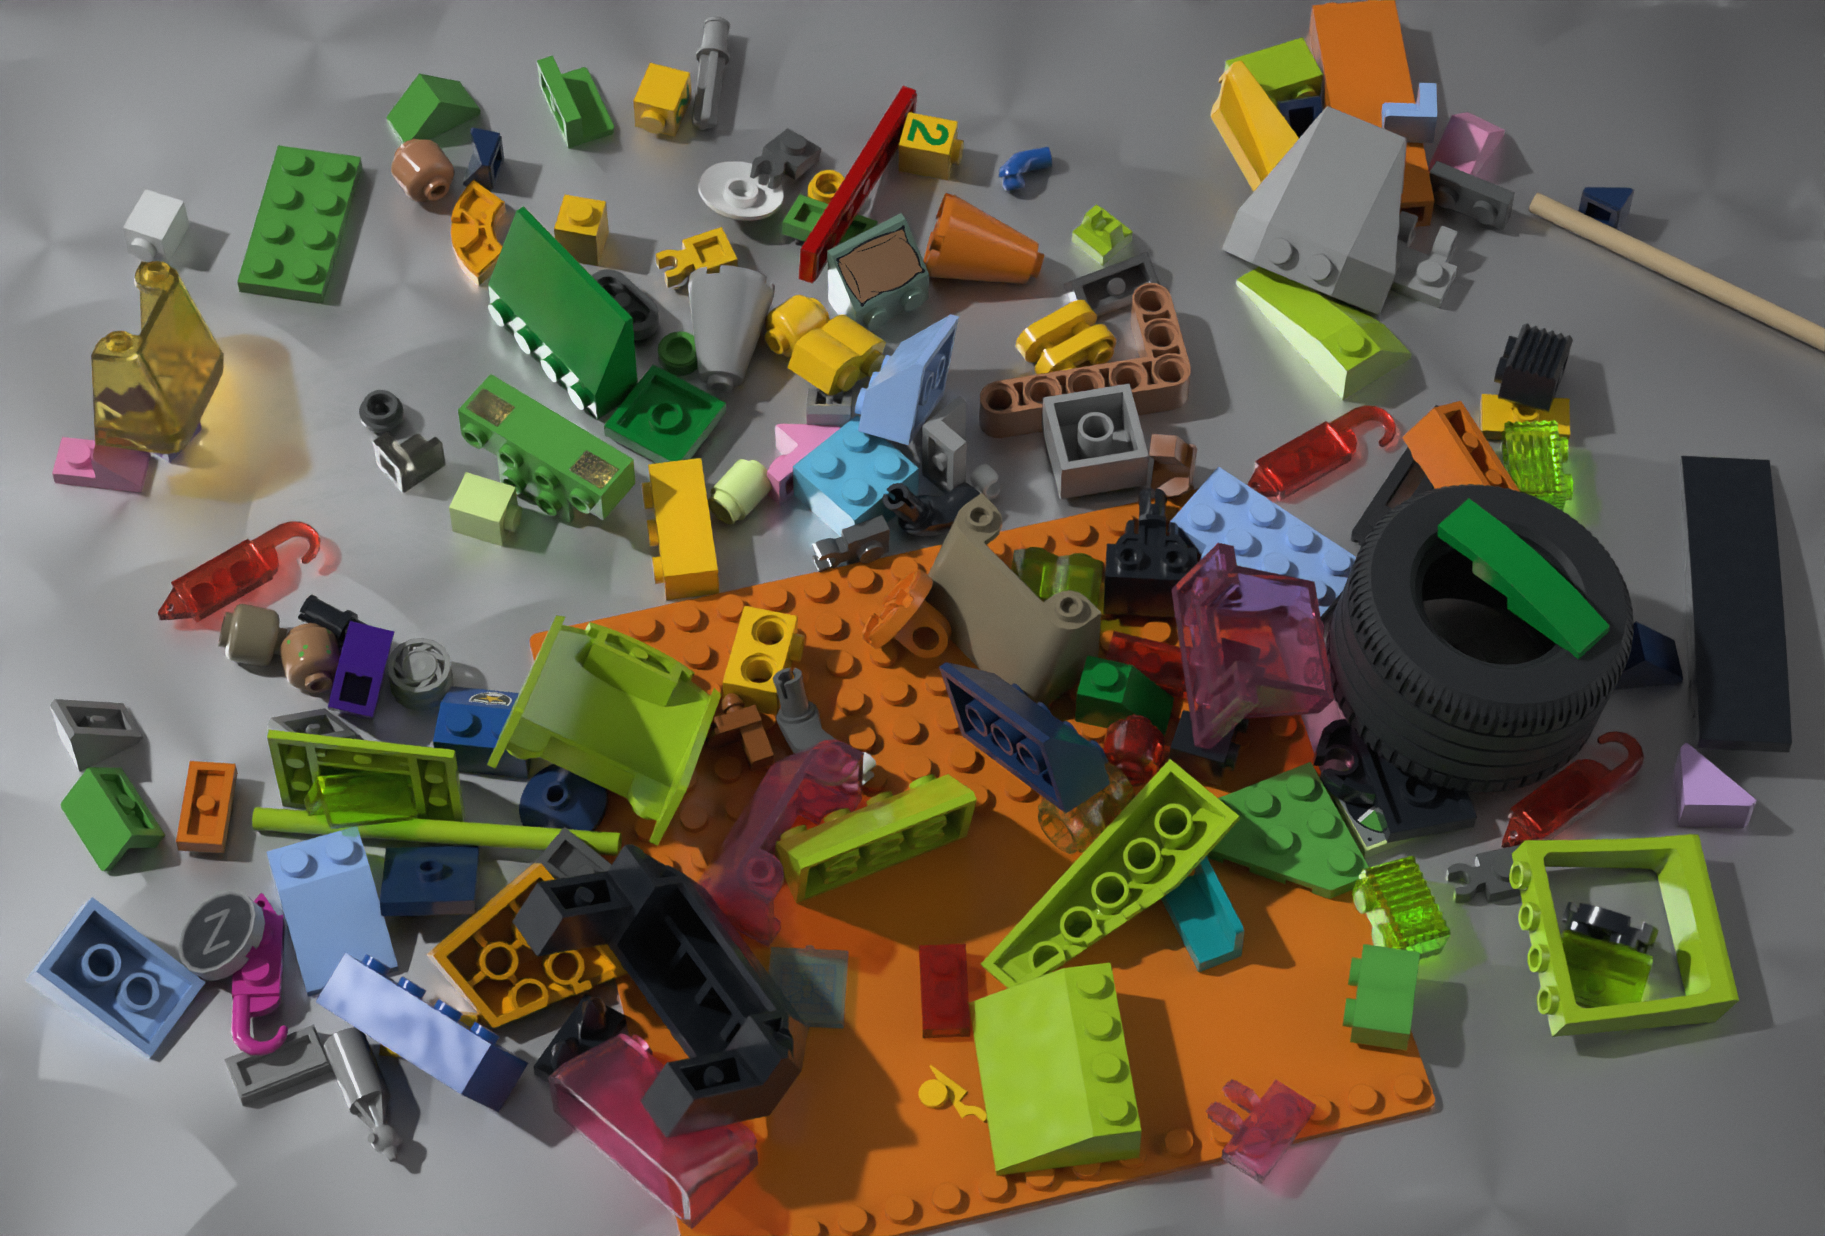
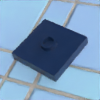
M479 846L386 848L380 895L381 916L475 914L480 863Z

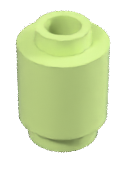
M739 459L711 489V496L708 499L709 509L718 519L727 524H734L737 520L745 519L771 490V483L767 477L768 470L756 460Z

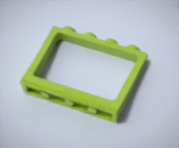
M1698 834L1630 839L1525 840L1512 853L1513 864L1510 869L1509 880L1512 888L1520 890L1522 906L1519 910L1518 921L1522 930L1529 931L1532 946L1528 952V966L1532 972L1538 973L1541 985L1537 995V1008L1541 1014L1547 1015L1552 1037L1716 1022L1739 1001ZM1545 867L1641 868L1653 870L1658 877L1686 995L1594 1008H1582L1577 1005Z

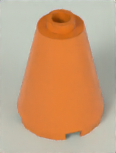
M945 193L936 215L937 221L933 232L930 233L923 259L929 277L1027 284L1030 277L1037 279L1044 260V254L1038 252V242L960 197Z

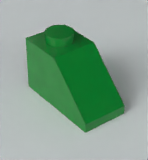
M1087 655L1077 691L1075 722L1164 741L1174 705V697L1133 665Z

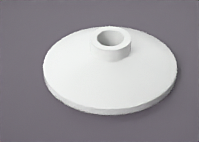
M726 161L710 166L702 173L698 186L699 194L708 207L725 217L744 221L760 220L773 215L780 208L784 193L781 185L775 189L768 188L770 177L768 174H760L755 179L751 178L752 164L741 161Z

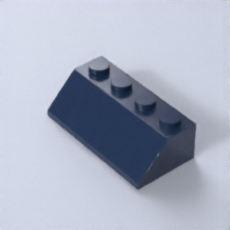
M948 662L939 666L962 736L1064 813H1068L1110 785L1105 768L1108 760L1101 746L1096 741H1088L1079 735L1068 721L1061 722L1054 717L1043 703L1032 701L1017 684L1013 683L1010 685L995 673Z

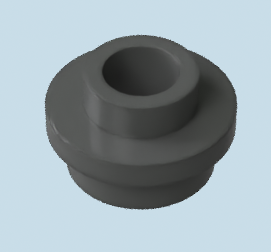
M376 390L364 398L359 408V415L362 424L367 429L374 432H388L401 423L404 411L401 401L394 394L386 390ZM379 412H387L385 415H376Z

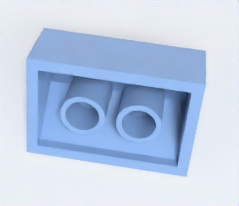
M950 314L901 342L892 356H885L880 372L874 371L868 388H862L859 392L855 406V413L861 415L858 431L906 445L911 443L944 395L959 319L958 316Z

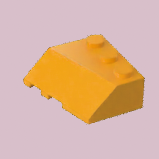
M533 863L426 954L454 989L492 1028L501 1026L547 1007V1005L574 994H579L593 988V986L628 973L607 944L537 957L513 923V919L538 882L554 880V877L542 863Z

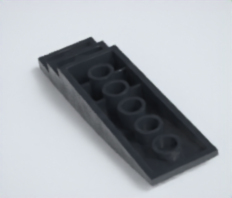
M1681 456L1680 473L1688 688H1691L1692 718H1696L1697 748L1789 753L1792 745L1788 664L1770 460Z

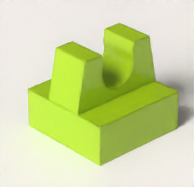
M1096 204L1085 213L1081 225L1072 231V243L1100 265L1104 266L1132 242L1133 231Z

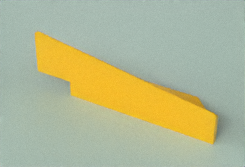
M1237 61L1219 78L1218 83L1221 84L1219 98L1213 104L1210 117L1254 192L1298 141L1299 137L1243 61Z

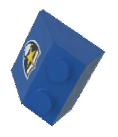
M452 686L440 703L433 738L434 748L455 750L458 771L528 779L532 758L527 760L515 758L506 749L496 769L487 765L519 693Z

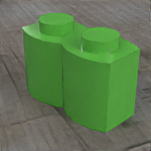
M1363 944L1361 958L1352 957L1348 985L1357 986L1356 998H1346L1343 1026L1351 1027L1350 1042L1407 1051L1420 952Z

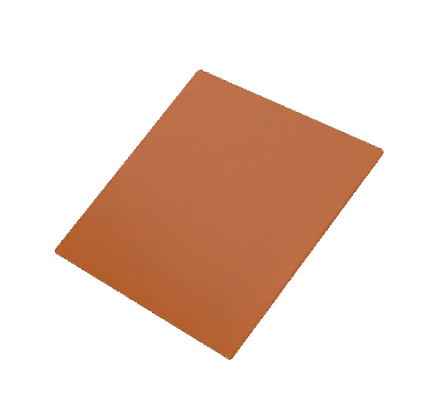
M1199 488L1190 490V492L1181 497H1167L1166 536H1169L1167 530L1170 521ZM1155 498L1151 499L1152 504L1155 503ZM1139 502L1001 531L993 541L987 544L1042 602H1045L1061 591L1071 590L1084 595L1102 613L1098 658L1133 665L1174 697V705L1164 741L1075 722L1076 698L1080 682L1046 706L1051 714L1061 722L1068 721L1071 723L1078 734L1086 740L1096 741L1105 752L1108 760L1105 768L1110 785L1068 813H1064L962 736L939 666L948 662L980 669L951 640H949L948 646L942 654L933 658H924L912 653L894 637L878 649L873 648L862 639L863 628L871 614L874 615L875 613L880 616L885 609L882 603L889 591L910 572L912 573L920 569L928 575L943 544L882 557L870 563H854L831 568L820 573L819 571L589 621L635 638L672 657L695 672L691 679L693 683L709 695H711L714 688L722 694L714 717L726 714L722 709L723 679L744 606L798 616V634L804 635L805 641L800 662L792 661L791 673H793L794 668L801 670L808 701L817 706L822 729L846 745L845 757L851 760L859 753L866 752L876 761V766L870 770L874 773V777L862 786L852 787L845 781L840 769L835 775L831 776L799 761L781 732L776 716L758 712L774 754L773 764L751 771L740 741L713 749L708 747L705 740L686 793L658 846L649 842L657 821L647 820L638 816L633 811L627 798L607 789V810L595 831L621 833V850L625 845L633 844L650 857L664 865L675 868L705 887L779 989L782 964L836 966L833 1016L799 1015L809 1028L802 1071L769 1116L670 1138L665 1137L650 1116L680 1236H910L1417 1115L1433 1109L1435 1096L1411 1030L1406 1051L1350 1042L1351 1027L1343 1026L1346 998L1355 999L1357 986L1348 985L1352 957L1361 958L1363 944L1382 947L1362 888L1358 887L1328 899L1313 894L1312 888L1288 880L1283 884L1249 872V867L1224 859L1223 863L1209 858L1208 860L1244 927L1242 955L1240 957L1198 972L1160 899L1054 970L1111 962L1141 1125L1139 1158L996 1175L987 1120L982 1122L975 1115H966L962 1119L949 1097L946 1103L939 1108H928L920 1101L919 1089L921 1085L927 1080H938L930 1068V1065H932L968 1092L960 1102L968 1106H977L986 1112L969 1003L1007 988L981 966V963L1151 780L1149 775L1155 776L1158 770L1168 762L1170 747L1182 711L1206 715L1219 710L1212 702L1192 696L1195 673L1208 635L1261 650L1258 668L1264 669L1265 675L1259 695L1250 694L1247 702L1248 706L1253 707L1246 734L1238 732L1234 742L1241 745L1234 771L1225 769L1220 786L1195 780L1217 798H1220L1311 762L1313 765L1314 751L1266 614L1252 618H1241L1225 614L1213 607L1203 597L1197 583L1194 618L1103 614L1107 544H1116L1118 539L1125 534L1126 523L1129 520H1134V533L1138 534ZM1197 552V567H1198V564H1199V561H1200V558H1201V554L1198 553V552ZM1224 583L1219 585L1220 589L1227 595L1237 596L1241 594L1240 590L1233 584ZM589 622L571 625V627L585 630ZM924 626L916 629L917 634L925 641L931 642L939 639L937 632L930 627ZM548 631L535 633L530 637V648L534 661ZM768 640L763 643L767 645H773L778 642L774 640ZM763 678L752 680V682L754 683H764L768 681L767 679ZM1150 754H1153V755L1157 756V757L1150 756V757L1147 758V756H1149ZM1149 762H1157L1153 767H1148L1145 765ZM1313 766L1320 778L1321 771L1319 766ZM930 774H934L936 779L949 774L974 792L977 801L966 837L798 903L795 902L775 857L776 842L781 840V834L800 825H806L807 829L823 824V819L832 812L843 808H849L850 812H854L866 807V802L870 798L887 791H891L893 796L909 790V784ZM600 855L611 865L617 858V856ZM1195 869L1188 875V877L1194 875ZM783 966V974H791L785 967L793 973V966ZM794 966V974L804 975L805 973H811L813 975L814 967ZM815 967L814 975H818V967ZM819 967V976H823V967ZM825 967L824 975L834 976V969ZM627 973L615 978L645 1095L668 1062L689 1057L673 1038L669 1029ZM782 975L783 988H781L783 994L792 992L790 995L792 997L801 992L793 989L786 990L791 986L785 984L792 983V975ZM794 976L793 983L802 985V976ZM804 977V978H803V979H812V980H813L812 977ZM814 977L813 985L822 984L823 977ZM824 977V982H834V977ZM803 980V982H807V983H812V982H813V981H805V980ZM824 983V986H833L834 983ZM795 984L796 988L801 990L802 986ZM820 985L813 987V989L818 990ZM807 986L804 987L802 991L803 993L810 994L812 992L811 987ZM825 987V990L833 995V987ZM826 991L814 992L821 998H823V995L821 993L831 997V995ZM802 993L793 997L792 1003L800 1004ZM804 994L803 999L809 1000L810 995ZM811 994L813 1004L821 1005V999ZM823 1001L822 1005H832V1002ZM796 1005L797 1013H799V1005ZM801 1005L800 1013L820 1014L821 1006ZM823 1006L826 1010L822 1008L821 1015H830L832 1006Z

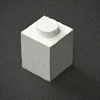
M145 189L123 226L128 253L133 254L142 261H155L168 265L189 228L185 203L182 200Z

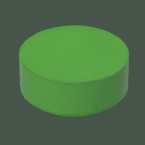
M679 331L670 333L661 339L658 344V361L663 370L675 376H684L698 368L695 340L692 334Z

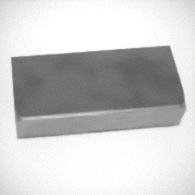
M1148 252L1071 280L1063 285L1072 302L1085 300L1098 317L1132 304L1134 291L1140 285L1146 283L1160 285L1150 256Z

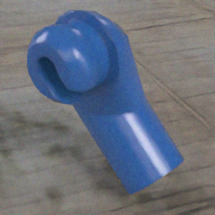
M1049 147L1013 154L999 168V177H1002L1003 189L1006 191L1021 189L1025 186L1022 173L1051 168L1052 156Z

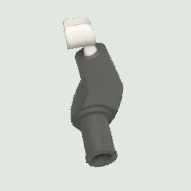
M791 668L777 672L773 676V682L781 708L776 716V720L796 758L831 776L835 775L840 769L843 778L852 787L862 786L874 777V773L870 770L876 766V761L871 755L861 752L853 759H847L845 757L846 745L822 729L817 706L808 701L801 670L794 668V679L791 674Z

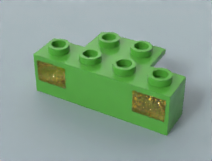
M492 374L484 380L458 409L461 435L466 442L474 448H484L496 455L501 483L516 487L517 495L522 493L532 499L548 515H558L571 523L574 519V506L580 512L585 514L590 512L604 521L636 484L634 459Z

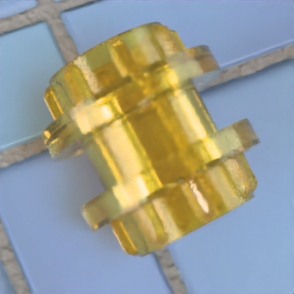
M1109 762L1105 764L1110 785L1068 813H1064L1041 795L1042 803L1038 805L1039 824L1047 838L1063 852L1068 854H1074L1077 851L1083 853L1135 797L1131 783L1113 764Z

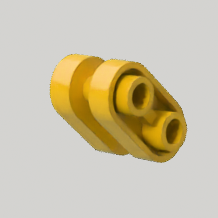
M1076 300L1028 326L1018 336L1015 347L1027 362H1037L1035 365L1036 374L1105 364L1114 355L1117 340L1104 324L1095 325L1097 314L1085 300Z

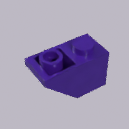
M350 621L328 703L329 710L374 720L395 631Z

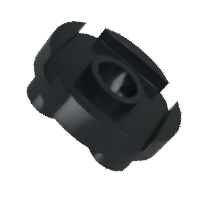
M1568 902L1562 918V922L1566 924L1564 930L1573 933L1574 939L1595 946H1601L1603 939L1608 940L1611 944L1619 946L1618 951L1638 958H1645L1647 950L1654 948L1659 931L1654 926L1645 922L1642 929L1630 927V916L1580 903L1578 908L1572 902Z

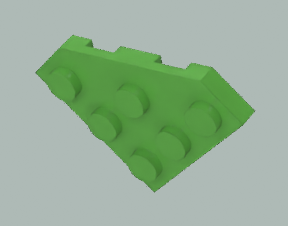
M1311 762L1218 798L1238 814L1240 820L1210 851L1207 858L1221 863L1226 859L1249 867V872L1285 884L1286 880L1312 888L1313 894L1328 899L1371 883L1373 873Z

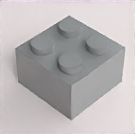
M1130 383L1043 397L1042 430L1060 499L1147 485L1149 454Z

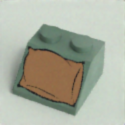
M902 213L827 251L829 303L838 315L845 314L868 330L874 331L881 328L888 320L905 311L916 310L924 301L929 299V273L907 220Z

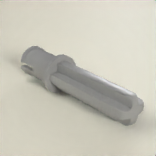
M709 17L704 21L702 47L696 53L699 69L692 123L698 126L700 130L705 131L707 128H714L717 124L724 66L729 62V53L726 49L730 23L721 17Z

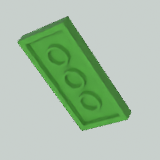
M278 145L238 277L239 292L323 304L361 174V157Z

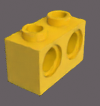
M744 606L723 679V698L729 693H735L744 701V708L756 705L758 712L777 716L780 701L773 682V676L780 670L791 668L792 661L800 662L803 653L805 636L798 634V616ZM768 640H774L778 643L773 645H767L763 642ZM758 678H763V679H767V680H768V681H766V682H764V683H754V682H752V680L758 679Z

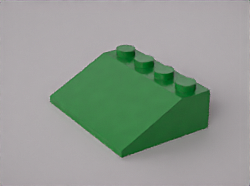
M523 206L516 211L488 284L490 297L489 313L499 326L503 327L506 325L514 333L518 345L526 354L533 353L541 361L544 372L552 381L557 382L559 380L568 389L571 400L579 409L583 410L586 408L598 420L621 405L638 383L632 317Z

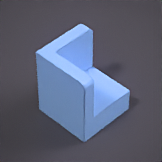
M1419 83L1416 104L1383 103L1381 111L1382 128L1407 138L1409 143H1433L1437 123V83Z

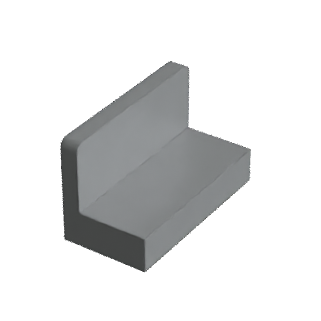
M961 396L956 397L922 425V475L944 494L966 482L967 402Z

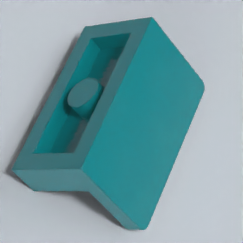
M1206 856L1195 868L1194 875L1187 877L1176 889L1161 898L1198 972L1240 957L1242 955L1244 927Z

